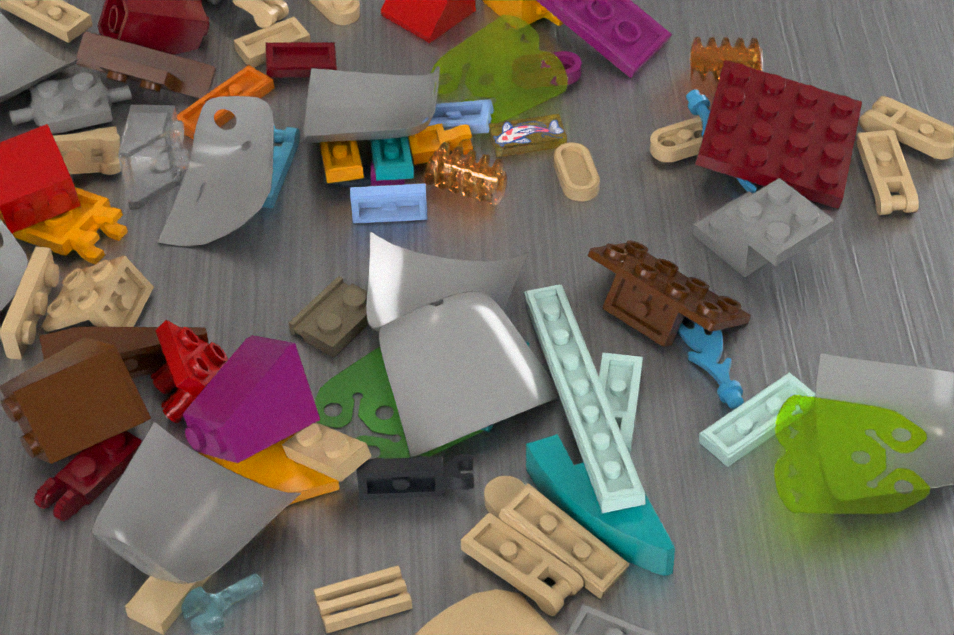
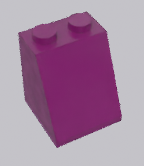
M254 335L243 341L183 413L187 424L185 429L186 438L196 452L234 463H239L320 420L296 344Z

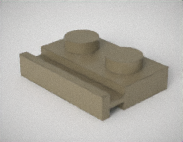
M338 276L288 322L290 333L294 336L296 334L301 335L303 341L334 358L369 325L366 314L367 291L353 283L351 285L344 283L343 278Z

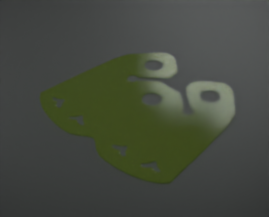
M504 14L445 53L436 61L431 70L432 73L439 66V76L444 73L452 76V80L448 84H438L437 93L449 94L459 86L463 73L462 66L470 64L471 67L467 71L464 84L473 96L495 97L497 99L492 104L494 111L493 114H490L492 120L488 124L489 127L504 122L565 92L568 86V78L559 58L551 52L539 49L540 39L535 29L518 17ZM508 22L510 26H516V28L506 30L505 23ZM523 34H525V39H527L529 43L519 42ZM545 60V64L550 65L551 67L540 68L542 65L541 61ZM484 74H492L494 76L493 82L488 85H481L479 79ZM554 76L557 77L555 82L558 83V86L549 84ZM465 99V100H462V101H460V102H465V101H477V100Z
M792 395L781 406L775 426L776 438L786 450L785 454L776 462L774 469L775 484L779 497L786 508L792 513L887 514L905 510L926 498L930 493V486L914 471L907 468H897L879 481L876 488L868 487V481L874 480L886 470V449L871 436L866 435L865 431L868 429L874 430L876 435L891 449L905 454L914 452L927 440L926 432L903 415L886 408ZM799 405L803 413L791 415L793 411H796L795 406ZM790 426L794 430L799 431V433L796 434L793 439L790 438V434L792 433V431L789 429ZM902 428L909 431L911 438L907 441H898L893 438L892 432L895 429ZM855 451H865L870 455L871 459L866 464H858L852 460L851 456ZM792 465L799 474L789 478L788 475L791 473L789 466ZM905 480L910 482L914 489L909 494H901L895 490L894 484L897 481ZM790 490L803 495L798 502H795V495Z

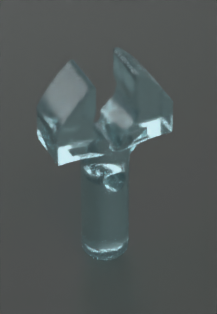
M253 573L217 594L206 593L199 586L190 591L181 607L183 618L186 620L198 611L205 610L204 614L190 620L191 629L197 633H214L225 626L222 616L224 610L262 589L263 582L257 574Z

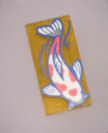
M559 114L489 124V136L496 157L556 149L558 146L567 143V136Z

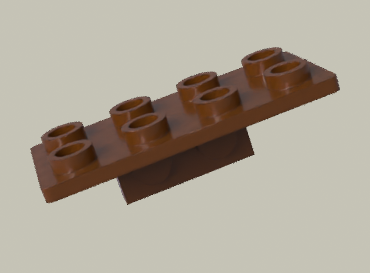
M628 240L626 243L621 244L609 243L606 246L590 248L588 257L616 273L602 309L663 347L672 345L684 316L711 332L749 322L751 315L740 309L741 304L738 301L727 296H718L709 290L710 286L706 282L695 277L685 276L678 271L679 267L666 259L655 258L647 253L648 248L639 242Z

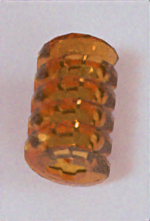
M695 37L690 49V81L694 72L698 71L701 82H705L709 72L713 73L715 82H718L724 60L744 64L747 67L762 71L763 49L760 48L757 38H751L748 48H746L742 37L737 38L734 47L731 46L728 37L722 39L719 47H717L714 37H709L705 47H703L700 37Z
M443 142L427 163L424 174L426 185L431 186L434 184L438 189L444 190L448 188L451 193L458 194L461 192L464 197L472 198L474 196L477 201L485 202L488 200L490 205H498L504 197L508 181L506 171H503V159L497 158L493 166L490 167V155L484 154L477 163L476 151L470 150L464 159L463 147L456 146L452 154H450V144Z

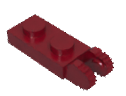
M124 431L84 449L59 471L55 477H49L37 489L33 498L35 499L34 503L40 508L46 509L56 502L54 510H52L54 517L63 522L65 520L68 521L72 515H75L84 505L92 503L124 473L143 440L128 431Z

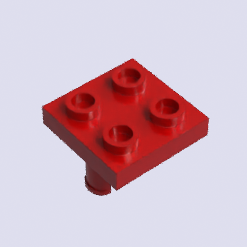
M165 320L155 331L167 362L151 374V379H153L154 386L166 395L171 393L175 387L179 388L167 400L161 403V407L164 408L163 412L169 420L174 423H180L184 418L183 413L223 367L228 358L224 350L216 343L211 342L209 344L198 338L188 327L181 328Z

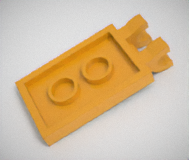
M75 187L81 204L80 207L12 233L17 239L39 247L51 248L52 252L66 256L73 249L84 260L96 265L105 256L103 249L94 246L100 239L96 231L100 228L108 237L120 241L128 233L127 226L117 223L123 216L121 209L111 207L109 198Z

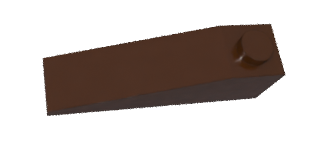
M75 327L39 336L44 360L83 337L115 345L131 378L152 374L167 362L155 331L157 327ZM188 327L198 338L209 343L205 327Z

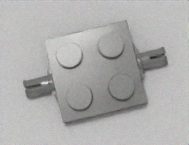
M99 71L79 73L74 77L57 81L47 80L30 87L32 95L31 107L10 111L13 126L34 121L39 127L48 124L52 134H58L113 121L111 103L131 100L132 96L129 85L108 90L102 84Z

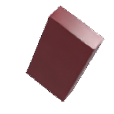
M265 42L266 75L270 78L310 77L312 68L337 70L335 42Z

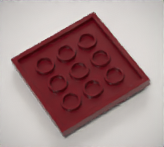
M724 60L695 165L762 186H767L780 178L806 199L839 209L844 197L862 101L786 79L776 74L747 67L744 64Z

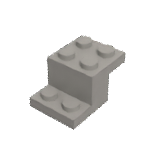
M778 178L754 194L750 191L746 192L693 224V236L742 276L746 277L769 262L774 266L781 264L833 231L834 219Z

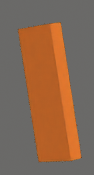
M248 65L172 118L173 127L189 138L194 139L197 121L206 101L222 96H250L261 99L275 89L274 81L269 76ZM221 109L215 113L214 120L221 127L234 118L235 115L229 110Z

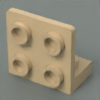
M125 255L109 261L106 259L102 260L96 265L84 269H74L63 279L62 284L64 286L58 297L48 306V315L41 327L46 332H51L90 320L95 327H134L154 286Z

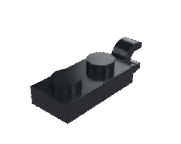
M460 454L453 457L446 464H443V456L368 459L357 468L360 500L434 497L445 496L444 488L472 489L474 488L473 473L460 472L473 470V456Z

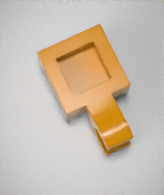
M441 123L428 126L417 134L407 136L414 165L450 158L449 151H453L458 155H467L474 152L470 139L472 134L469 125H459L453 129L444 130Z

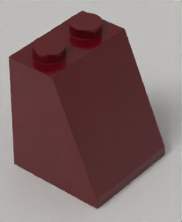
M105 0L97 27L102 36L176 55L199 49L203 36H206L209 32L210 20L204 12L202 0Z

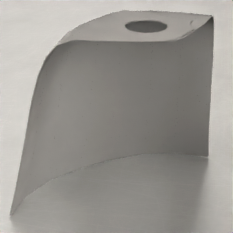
M0 12V103L75 65L78 61L76 59L67 63L43 50L21 33Z
M438 66L434 72L427 75H393L312 68L305 111L303 143L391 139L407 137L423 131L428 127L436 109L440 67ZM436 83L435 94L433 99L434 87Z
M222 96L206 101L197 121L189 164L165 226L158 239L159 243L180 247L205 245L238 229L262 208L271 191L274 153L273 112L271 106L265 100L250 96ZM226 109L231 111L237 120L235 127L228 130L220 128L214 120V115L218 110ZM251 141L250 149L244 151L242 144L244 145L245 142ZM205 181L206 187L197 203L199 188Z
M370 232L366 301L368 324L379 333L382 325L432 301L466 291H480L490 296L504 311L530 252L511 259L496 261L458 260L412 252L391 244Z
M480 291L461 292L432 301L382 325L379 330L381 352L411 458L559 397L554 381L533 354L513 323L490 296Z
M825 353L820 354L815 396L816 429L824 478L832 495L840 501H848L954 484V372Z
M153 422L144 440L99 512L92 526L91 533L124 560L149 576L179 584L193 583L204 580L219 570L301 493H287L272 489L226 469L197 453L173 437L156 422Z

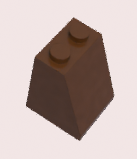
M83 337L0 386L5 397L1 401L5 413L12 422H18L24 433L20 437L24 449L32 458L36 457L50 464L151 419L116 346Z

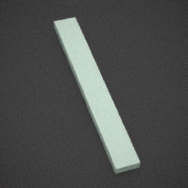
M562 284L525 291V305L602 513L645 505L644 489Z

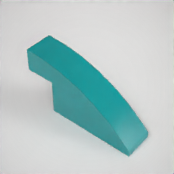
M558 434L526 444V471L541 494L625 561L663 576L673 574L675 546L646 493L645 505L602 513L584 462L576 465L573 464Z

